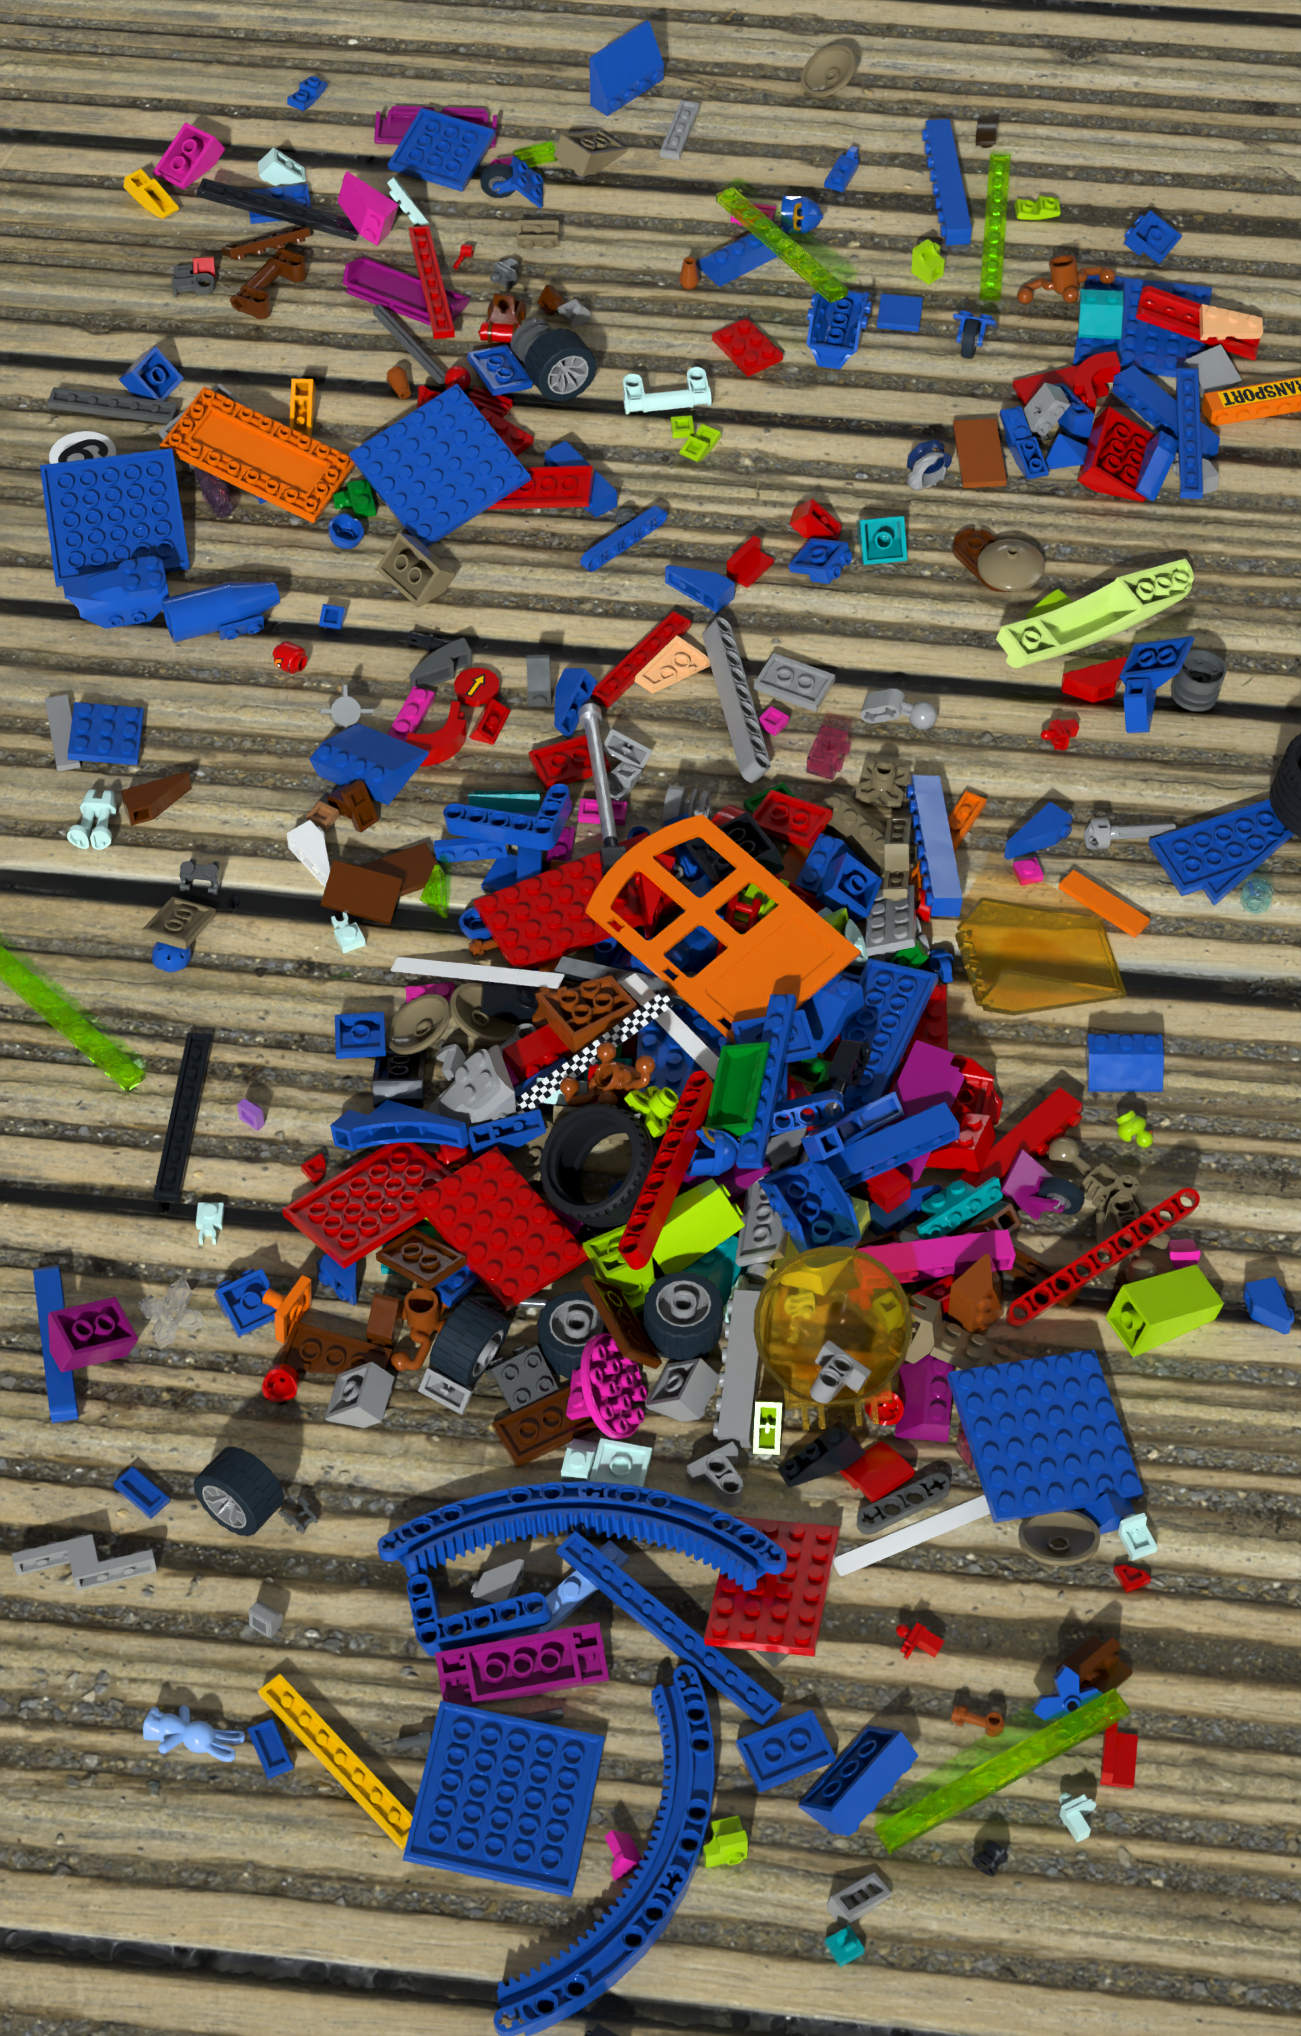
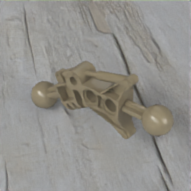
M1059 1137L1052 1141L1048 1148L1049 1160L1059 1168L1071 1167L1082 1176L1084 1181L1080 1189L1086 1195L1085 1199L1088 1201L1092 1200V1205L1098 1209V1213H1096V1246L1149 1211L1147 1206H1144L1137 1196L1139 1189L1137 1178L1132 1175L1116 1173L1114 1171L1115 1166L1112 1163H1107L1106 1165L1102 1163L1097 1168H1094L1080 1157L1078 1144L1069 1137ZM1109 1201L1107 1212L1104 1213L1105 1203ZM1139 1225L1140 1232L1145 1235L1151 1234L1148 1226ZM1162 1233L1144 1246L1166 1249L1170 1237L1168 1234ZM1118 1239V1243L1122 1248H1130V1244L1126 1239ZM1142 1248L1128 1256L1130 1263L1125 1270L1128 1283L1158 1275L1156 1265L1144 1257ZM1099 1252L1097 1256L1103 1257L1106 1253Z

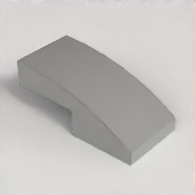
M622 761L610 773L608 785L611 801H624L642 774L641 769Z

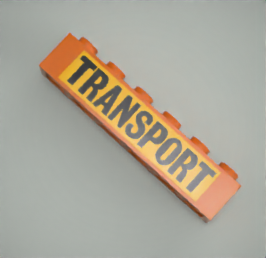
M1301 377L1204 393L1202 411L1210 427L1301 411Z

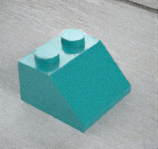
M1081 289L1078 307V337L1121 339L1123 291Z
M904 516L856 520L858 544L863 565L908 561Z

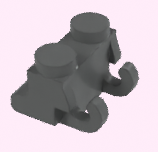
M192 858L190 861L183 862L180 865L179 874L181 879L180 891L190 890L191 885L187 884L188 881L193 882L194 879L210 881L213 887H208V893L218 895L222 880L220 876L222 870L220 869L219 862L213 861V864L198 865L196 864V859Z

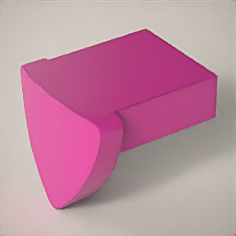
M1193 1239L1169 1240L1167 1250L1176 1270L1198 1264L1201 1252L1197 1249Z
M611 1830L604 1836L615 1858L610 1870L614 1881L628 1876L635 1869L639 1868V1861L643 1859L630 1834Z

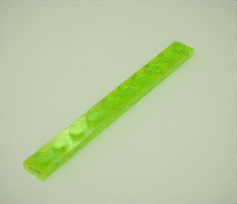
M990 154L979 300L1000 301L1010 155Z
M734 187L716 194V202L829 303L848 296V288Z
M0 945V980L126 1092L146 1079L145 1072Z
M1113 1688L873 1827L874 1832L890 1855L1130 1715V1709L1116 1689Z

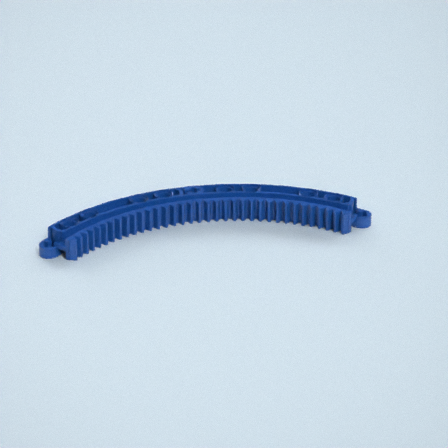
M593 1481L549 1482L483 1493L445 1505L419 1516L382 1536L377 1543L380 1558L388 1562L398 1560L406 1568L409 1578L419 1573L427 1575V1568L430 1567L436 1570L437 1563L446 1565L447 1558L455 1561L456 1554L465 1557V1551L467 1550L471 1553H475L476 1547L485 1550L488 1543L495 1547L496 1541H500L504 1545L507 1538H510L512 1542H516L517 1536L526 1540L528 1534H531L536 1539L539 1533L547 1537L549 1532H553L556 1537L560 1531H563L565 1536H568L571 1531H576L579 1534L581 1531H585L586 1536H589L592 1531L596 1532V1536L606 1532L607 1537L616 1533L619 1539L624 1534H627V1540H631L634 1536H637L638 1542L647 1538V1544H651L656 1540L657 1547H661L666 1543L667 1550L675 1546L676 1553L685 1550L686 1557L694 1554V1560L698 1561L703 1558V1564L711 1563L713 1570L720 1567V1574L728 1573V1579L732 1580L735 1578L736 1585L743 1584L744 1591L755 1589L757 1587L756 1580L766 1574V1572L775 1575L784 1572L787 1568V1554L784 1549L760 1531L728 1513L699 1501L662 1490L629 1484Z
M681 1665L677 1667L673 1673L672 1686L663 1688L662 1684H660L651 1691V1704L654 1706L655 1715L657 1716V1724L660 1727L661 1743L663 1745L664 1780L658 1821H655L652 1841H648V1850L644 1851V1860L639 1861V1870L635 1869L634 1879L628 1880V1888L622 1889V1897H616V1906H609V1915L604 1913L601 1915L602 1923L595 1921L594 1931L586 1930V1939L580 1936L577 1938L578 1947L570 1943L568 1945L569 1953L563 1950L559 1951L560 1960L551 1956L550 1966L541 1962L540 1972L532 1967L530 1968V1977H527L523 1972L520 1973L519 1982L512 1977L509 1978V1986L507 1987L502 1981L498 1982L497 1998L501 2009L494 2015V2028L498 2035L516 2036L524 2033L525 2036H530L555 2025L587 2006L615 1985L644 1957L666 1929L687 1894L701 1860L703 1846H705L710 1826L715 1778L714 1740L709 1709L698 1673L692 1666ZM682 1675L690 1678V1687L687 1689L684 1680H681ZM692 1715H700L702 1718L694 1720L690 1717ZM704 1745L707 1749L700 1751L695 1749V1747ZM695 1813H700L704 1817L701 1819H694L691 1817V1815ZM692 1844L696 1848L694 1850H686L683 1846ZM670 1884H674L672 1893L670 1892ZM652 1913L660 1914L662 1917L657 1920L649 1919L647 1916ZM636 1939L640 1941V1944L638 1946H629L627 1942ZM573 1988H580L584 1991L580 1995L569 1993ZM549 2005L553 2010L548 2013H542L539 2011V2008ZM508 2017L512 2021V2027L506 2028L505 2024H502V2018Z

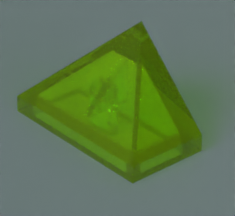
M435 865L419 900L442 918H447L446 874L440 865Z

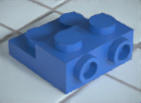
M1150 210L1145 217L1142 214L1134 223L1135 228L1132 226L1124 235L1126 240L1123 244L1140 256L1144 252L1160 264L1178 243L1182 235Z
M810 538L789 563L788 567L790 572L808 574L811 582L830 584L833 579L839 578L841 569L851 563L852 554L847 542Z
M384 1012L335 1015L336 1059L386 1056Z
M254 1268L249 1269L240 1275V1279L234 1282L231 1280L222 1282L217 1286L218 1290L214 1293L225 1318H228L238 1338L275 1321V1312L277 1310L262 1303L266 1291L269 1288L273 1289L262 1268L257 1271Z

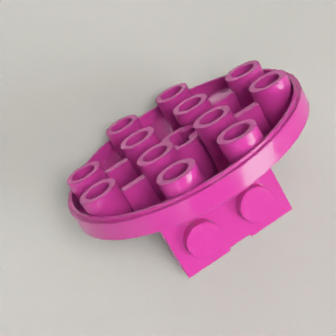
M602 1333L591 1337L584 1347L580 1368L572 1371L571 1391L568 1398L566 1415L571 1420L591 1416L598 1428L608 1437L613 1439L627 1438L636 1432L640 1423L644 1422L643 1410L640 1407L632 1409V1406L635 1402L647 1399V1390L642 1384L637 1362L623 1357L610 1333Z

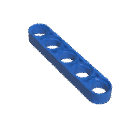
M658 505L651 507L586 551L580 560L581 566L589 572L597 570L659 528L665 522L667 512Z

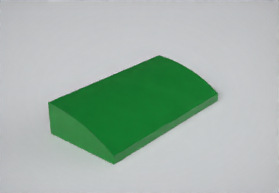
M769 1042L722 1046L705 1127L725 1131L734 1138L753 1130L770 1048Z

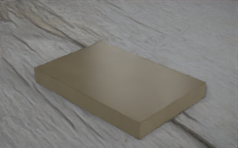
M171 897L142 929L141 937L186 950L214 919L216 909Z

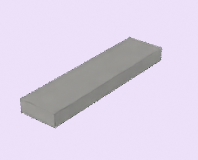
M680 101L661 147L660 157L680 160L700 111V103Z
M68 694L45 698L57 771L81 768L80 761L68 760L72 723Z

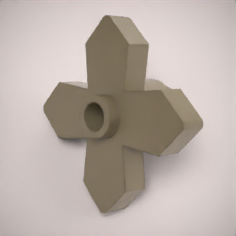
M864 761L861 777L866 781L858 784L855 800L870 803L880 796L887 807L900 809L904 799V792L900 787L907 785L910 769L899 766L893 768L887 762Z

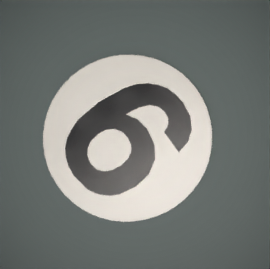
M80 431L59 439L50 450L49 461L50 464L116 456L117 453L114 443L105 435L92 431Z

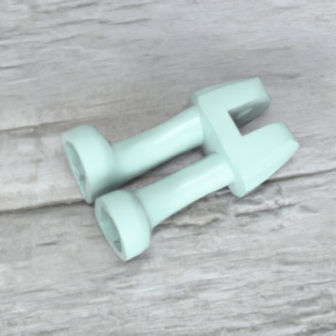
M89 789L79 807L83 814L81 824L73 825L69 828L67 839L70 843L82 849H87L91 840L92 847L101 850L111 844L112 833L108 829L109 817L116 815V796L114 791L105 790L102 799L98 798L97 790ZM97 817V825L91 833L93 819Z

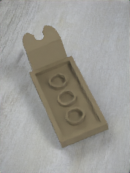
M919 1294L912 1295L910 1300L922 1309L909 1306L906 1309L907 1315L919 1322L918 1324L910 1321L907 1325V1329L915 1334L906 1331H896L894 1337L907 1346L900 1343H891L889 1346L892 1353L913 1364L930 1353L931 1356L962 1370L1032 1359L1029 1356H1023L1011 1351L1004 1345L993 1343L982 1335L964 1330L957 1324L943 1321L941 1303Z

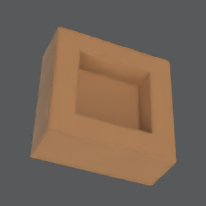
M319 801L308 813L306 819L307 821L311 820L316 827L320 826L322 830L327 831L339 817V810Z

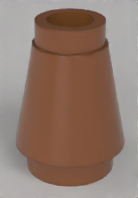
M686 257L683 260L679 282L682 287L693 289L699 283L700 278L696 260L693 257Z
M399 366L391 368L387 372V382L400 399L410 397L411 391L407 372Z

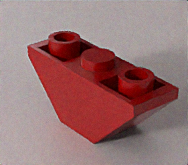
M1127 657L1112 659L1104 663L1064 673L1061 684L1062 692L1092 703L1114 697L1122 683L1119 676L1127 661Z

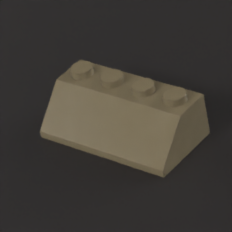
M834 793L817 804L832 810L833 817L826 825L828 827L827 833L834 838L843 840L864 862L865 867L880 878L885 875L884 843L887 827L852 796ZM910 849L911 858L914 856L915 852Z

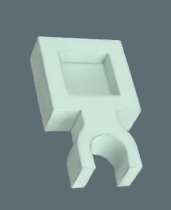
M343 912V921H337L335 916L331 917V921L336 929L334 930V937L344 954L363 947L366 943L357 923L349 925L348 915Z
M198 1202L196 1227L201 1229L199 1232V1244H203L206 1236H211L212 1244L216 1245L217 1236L215 1230H222L224 1203Z

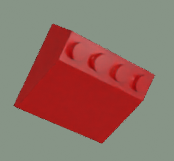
M1111 407L1106 408L1094 420L1087 444L1089 450L1085 464L1081 465L1077 481L1095 492L1144 502L1146 497L1136 492L1135 489L1146 444L1156 435Z

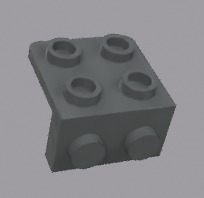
M524 1344L512 1351L514 1355L505 1360L504 1356H501L491 1361V1367L485 1370L489 1380H496L512 1413L559 1391L537 1345L528 1348Z

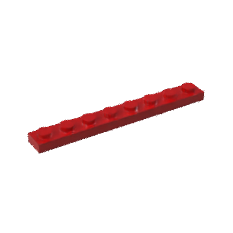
M429 226L408 227L433 338L446 339L455 337V330Z

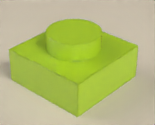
M692 415L670 417L673 439L694 437Z

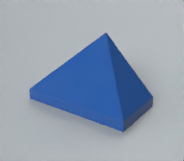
M1059 433L1046 453V466L1048 470L1084 465L1089 449L1086 445Z

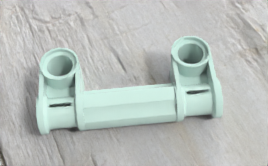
M693 367L688 370L687 390L645 394L642 378L639 375L628 374L623 378V398L626 415L636 411L647 413L648 411L693 408L694 405L703 404L711 406V391L708 386L706 372L700 367Z

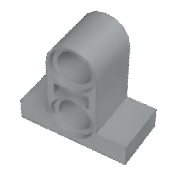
M828 1340L815 1360V1363L820 1365L822 1369L810 1389V1394L815 1401L828 1403L845 1385L858 1393L863 1388L872 1371Z
M733 1441L687 1465V1480L693 1487L706 1481L718 1500L726 1507L738 1506L743 1497V1481L733 1467L734 1464L738 1463V1448ZM712 1469H721V1471L715 1472ZM727 1489H734V1490H736V1491H734V1492H728V1491H726V1490H727Z

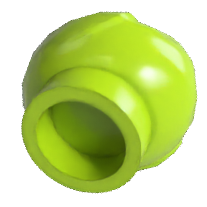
M1133 1110L1115 1119L1118 1123L1117 1135L1123 1141L1130 1142L1132 1137L1136 1135V1142L1140 1147L1146 1148L1152 1144L1153 1131L1145 1130L1146 1120L1136 1115Z

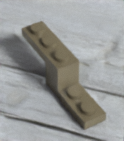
M888 818L884 843L885 876L883 898H889L892 901H899L908 897L912 818Z

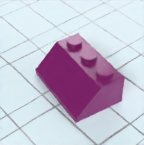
M116 1297L65 1308L48 1314L50 1353L61 1373L126 1357L139 1340Z
M927 1355L914 1364L908 1363L900 1366L898 1397L903 1403L904 1413L896 1424V1438L948 1442L952 1392L947 1375L953 1371V1365Z

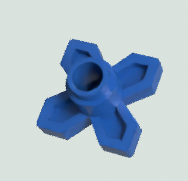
M1062 1665L1053 1677L1056 1688L1052 1691L1051 1695H1040L1031 1706V1710L1045 1721L1060 1717V1732L1073 1742H1077L1086 1730L1082 1713L1099 1712L1107 1702L1108 1697L1094 1686L1079 1690V1675L1066 1665Z

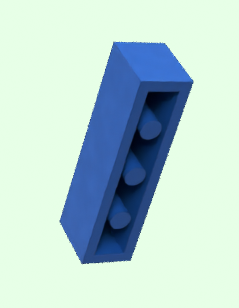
M567 441L544 452V467L591 466ZM594 469L589 507H584V509L597 518L617 507V491Z

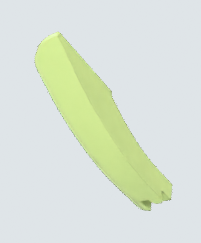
M1185 558L1117 577L1114 582L1057 610L1002 626L996 640L1008 654L1006 662L1014 668H1020L1085 648L1125 631L1185 598L1192 589V582L1194 580L1192 568Z

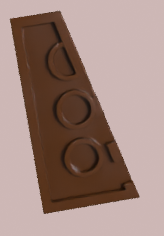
M295 1321L278 1364L290 1365L297 1372L340 1374L373 1362L387 1372L393 1350Z

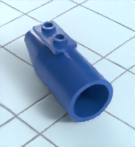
M225 582L162 599L163 613L173 643L218 631L220 640H232L246 633L255 634L264 629V618L261 614L280 604V596L275 582Z

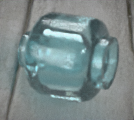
M1258 878L1246 882L1240 896L1242 907L1252 914H1261L1267 911L1273 899L1271 884Z

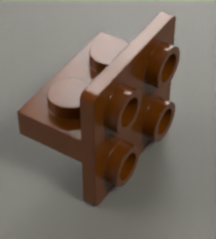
M1096 1636L1090 1637L1056 1667V1673L1062 1665H1066L1079 1675V1690L1094 1686L1107 1697L1129 1679L1133 1671L1119 1659L1120 1643L1111 1637L1103 1644Z

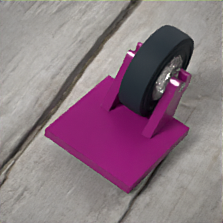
M1023 1149L1019 1150L1001 1187V1192L1035 1221L1039 1220L1041 1213L1045 1211H1055L1067 1215L1076 1214L1081 1210L1085 1200L1084 1193L1079 1187L1069 1180L1054 1177Z

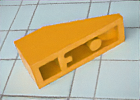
M292 379L289 427L312 437L316 398L314 380Z

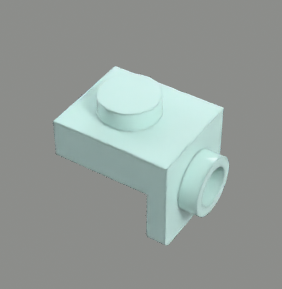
M1145 1513L1138 1515L1130 1514L1120 1521L1118 1535L1132 1561L1157 1552V1545L1146 1526L1147 1516Z

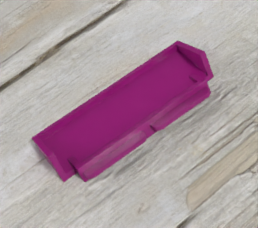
M393 106L391 110H388L387 119H382L380 111H376L374 143L399 145L420 109L425 108L431 111H435V109L422 106ZM445 107L442 109V112H438L494 129L496 136L489 148H496L497 115H493V121L489 122V115L483 108Z
M365 257L358 258L345 265L343 285L348 286L347 294L375 305H382L388 310L430 326L419 278ZM444 288L452 322H454L469 304L470 298Z
M916 1040L892 1091H895L905 1115L877 1128L874 1133L879 1132L885 1126L899 1123L910 1115L919 1114L932 1105H939L945 1102L949 1109H951L964 1081L963 1074L958 1072L960 1068L950 1065L955 1053ZM931 1151L895 1168L900 1173L906 1174L912 1183L917 1182Z

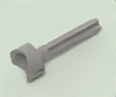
M1097 817L1090 820L1091 823L1084 831V841L1089 849H1108L1111 840L1158 837L1175 831L1176 826L1173 822L1110 826L1109 820L1106 817Z

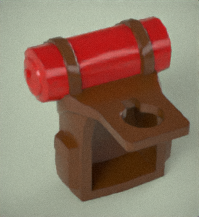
M495 293L493 301L490 302L487 309L488 321L483 322L478 331L481 341H488V343H511L513 334L521 326L522 320L526 318L527 307L524 304V300L515 299L514 295Z

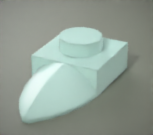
M849 919L845 926L844 937L861 951L860 956L849 965L864 968L869 959L865 941L859 928Z

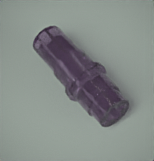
M195 467L194 475L200 484L205 502L210 505L218 517L230 515L233 511V504L228 494L227 486L222 483L220 478Z

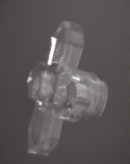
M184 1279L170 1284L167 1296L157 1298L150 1295L138 1302L144 1317L157 1320L151 1335L159 1348L174 1342L178 1326L193 1332L205 1325L199 1310L186 1307L192 1292L188 1282Z

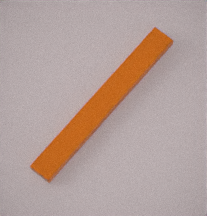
M968 791L964 792L948 817L954 853L987 802V799ZM920 861L910 874L909 885H915L917 891L916 911L921 903V896L917 888H922V878L924 876L920 875L919 872Z

